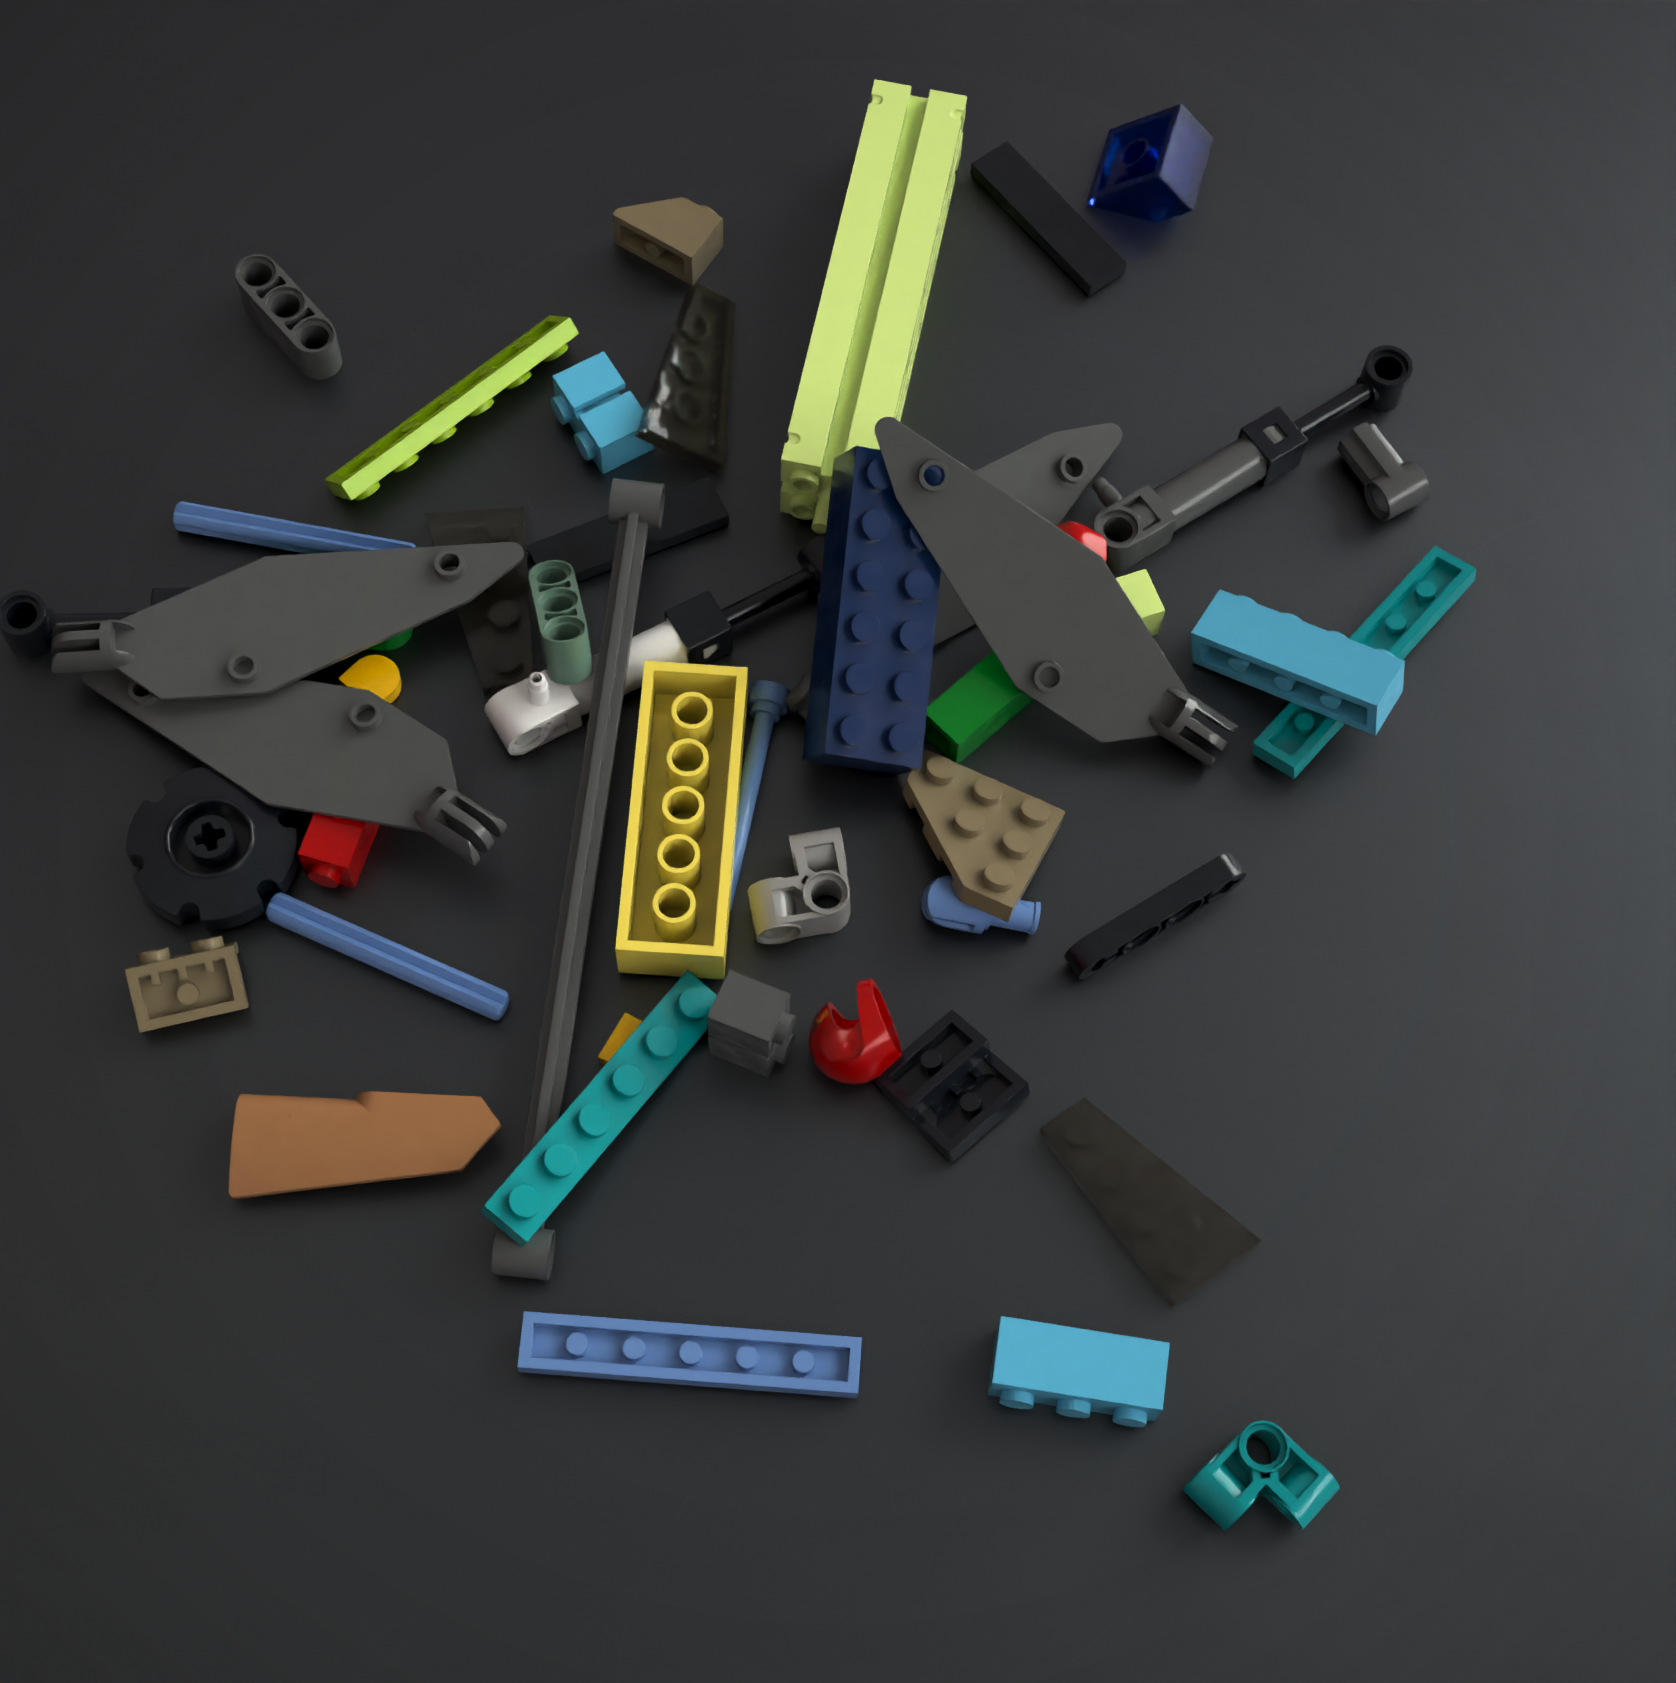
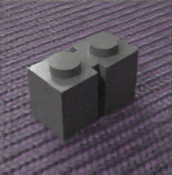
M729 969L707 1017L708 1034H710L708 1037L709 1054L769 1077L775 1061L784 1064L795 1038V1034L791 1033L796 1015L789 1013L790 993Z

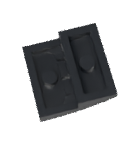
M953 1010L949 1011L902 1052V1056L881 1076L874 1079L875 1083L897 1109L951 1163L958 1159L1030 1095L1028 1082L992 1053L989 1040Z

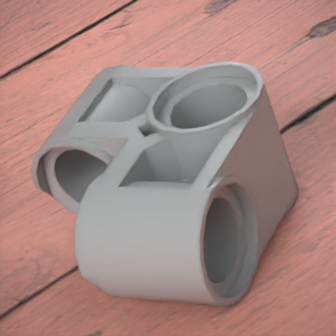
M840 827L788 835L795 876L768 878L748 887L747 893L755 937L758 943L775 945L790 942L797 938L834 933L841 930L848 923L851 916L850 887ZM822 896H833L840 901L835 907L830 909H823L814 904Z

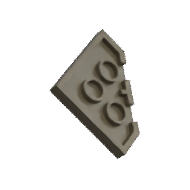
M925 749L922 756L921 769L911 771L906 779L902 794L910 809L916 808L924 822L922 832L938 862L944 861L953 877L951 886L959 901L1008 922L1058 832L1066 811Z

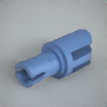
M943 876L932 881L924 889L920 898L921 911L926 919L941 927L982 934L984 930H988L989 926L1028 932V934L1033 935L1036 933L1041 913V902L1020 900L1009 921H1003L959 901L951 886L952 876Z

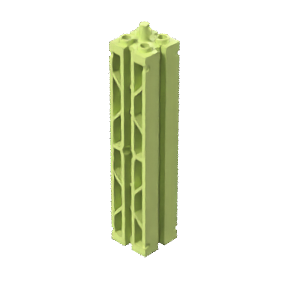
M874 79L871 101L868 104L788 428L789 440L784 445L781 457L780 481L783 482L780 490V512L790 513L792 516L803 520L813 519L811 528L816 533H826L834 458L856 445L880 450L874 431L877 421L883 417H893L899 422L901 421L954 188L955 171L958 170L961 157L962 130L967 104V96L930 89L928 98L911 95L912 86Z

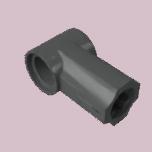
M1362 423L1353 428L1346 437L1340 440L1337 450L1363 483L1366 502L1378 519L1387 521L1423 503L1430 497L1429 482L1423 470L1413 461L1403 462L1375 424Z

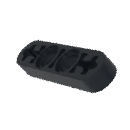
M1224 853L1076 942L1066 952L1064 957L1079 979L1089 978L1231 892L1245 879L1246 872L1232 853Z

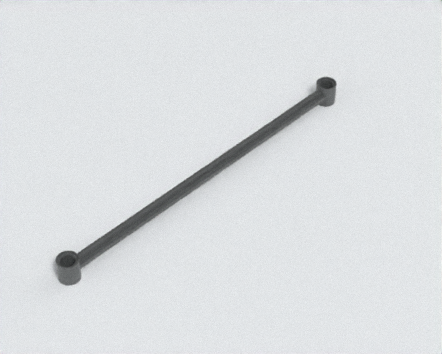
M613 478L611 485L608 520L609 524H617L618 530L521 1162L561 1117L648 528H661L665 502V484ZM544 1222L529 1241L521 1247L497 1226L492 1250V1274L549 1280L555 1250V1230L544 1229Z

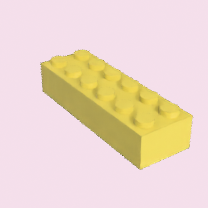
M644 660L615 946L618 973L682 977L688 970L696 978L724 980L748 701V667Z

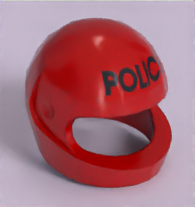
M872 978L857 981L858 1019L849 1020L844 1018L831 1002H828L818 1011L810 1026L808 1044L815 1064L827 1077L840 1083L852 1085L868 1083L881 1076L902 1056V1049L886 1003Z

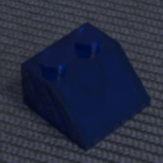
M1182 103L1109 130L1087 201L1096 208L1154 223L1191 212L1196 202L1214 138Z

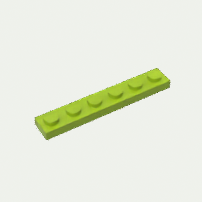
M549 315L325 478L324 481L334 496L351 501L353 499L359 501L369 497L379 489L380 483L378 481L392 471H403L413 465L418 460L417 452L430 443L438 444L445 441L456 432L457 428L455 425L466 416H477L489 409L494 404L492 397L505 388L513 389L527 381L532 375L530 369L541 361L549 362L565 353L568 349L566 343L579 334L571 318Z

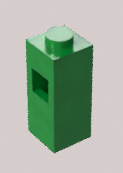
M992 651L927 707L924 738L944 757L959 764L1034 698L1014 685Z

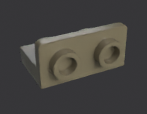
M222 935L190 942L192 952L170 956L169 947L136 954L138 964L126 968L125 973L139 1033L248 1008L249 1003L237 956L239 953L237 942L224 944Z

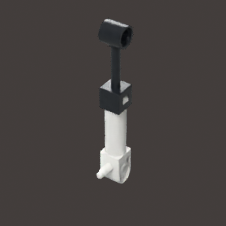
M826 533L813 538L799 551L797 561L802 568L801 571L723 609H720L712 594L706 591L664 611V622L632 637L624 695L642 687L644 660L706 665L733 651L732 626L809 588L817 591L819 594ZM598 654L592 656L593 673L582 682L567 685L555 683L549 679L545 669L541 672H533L529 678L502 689L488 700L484 711L510 755L518 756L532 752L542 745L582 726L581 716L590 712Z

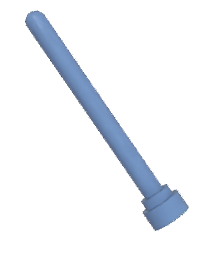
M759 680L753 682L747 701V706L751 709L750 716L754 721L741 773L730 911L733 906L773 725L780 721V717L785 715L788 709V704L784 700L791 691L786 686L773 681Z

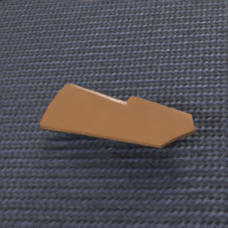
M367 1091L357 1094L355 1099L240 1094L236 1103L232 1132L228 1193L232 1199H242L462 1172L479 1150L501 1128V1124L483 1098L479 1096Z

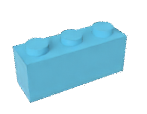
M1001 1316L995 1334L988 1395L1000 1397L999 1403L1011 1408L1032 1409L1034 1403L1056 1406V1413L1067 1417L1088 1418L1090 1417V1412L1113 1415L1112 1421L1119 1425L1144 1427L1147 1421L1155 1422L1163 1410L1170 1343Z

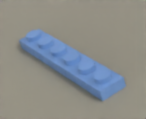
M524 1311L517 1368L519 1372L858 1398L862 1337Z

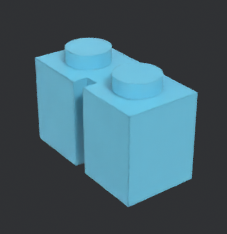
M604 351L552 376L555 396L550 398V402L556 417L561 424L569 423L576 433L574 434V440L581 455L586 461L593 459L602 474L654 449L651 420L631 391L620 395L619 392L626 389L625 382Z

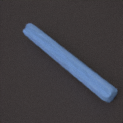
M184 501L176 504L172 518L174 527L178 531L304 554L416 547V545L410 542Z
M282 892L274 894L267 906L265 914L270 922L492 1020H500L509 1005V994L503 989Z

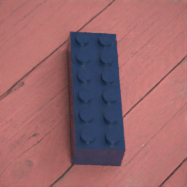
M857 445L834 458L802 760L900 775L919 770L922 766L941 569L896 500L881 451ZM931 465L925 470L924 479L926 483L935 486L940 482L941 471L936 466Z

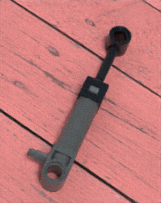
M1382 345L1374 348L1368 354L1361 375L1353 387L1294 422L1281 407H1276L1241 428L1237 440L1155 489H1152L1147 484L1123 498L1113 485H1110L1105 478H1097L1093 482L1092 488L1106 508L1097 514L1092 530L1102 535L1106 540V564L1111 572L1120 573L1171 543L1173 532L1256 482L1261 487H1264L1299 466L1308 443L1307 436L1358 405L1362 404L1367 409L1375 412H1387L1395 409L1402 400L1413 372V362L1409 355L1401 348L1392 345ZM1107 537H1117L1123 540V542H1114Z

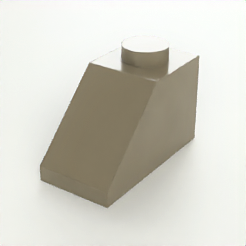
M685 197L620 207L612 214L615 244L692 286L724 247L723 218L718 216L710 207L698 205Z

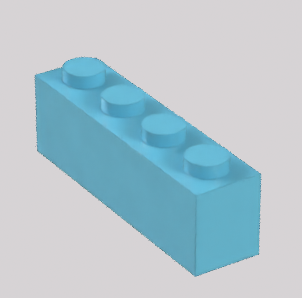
M1219 589L1191 632L1192 663L1374 736L1377 735L1403 692L1405 660L1395 657L1384 649H1374L1350 640L1340 632L1327 631L1306 623L1293 614L1280 613L1257 604L1246 596H1236Z

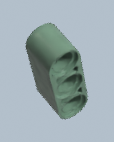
M547 560L540 562L530 569L528 577L535 621L547 675L550 680L558 684H576L589 678L593 673V662L588 627L575 572L571 564L565 561Z

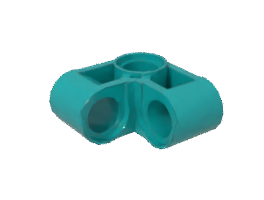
M1261 1420L1252 1422L1235 1435L1219 1453L1214 1454L1182 1490L1224 1531L1234 1524L1257 1497L1260 1496L1261 1498L1265 1497L1287 1519L1300 1526L1299 1530L1302 1532L1339 1491L1340 1487L1333 1475L1321 1463L1298 1446L1281 1427L1273 1422ZM1248 1438H1259L1266 1443L1270 1451V1461L1268 1464H1258L1250 1458L1246 1449Z

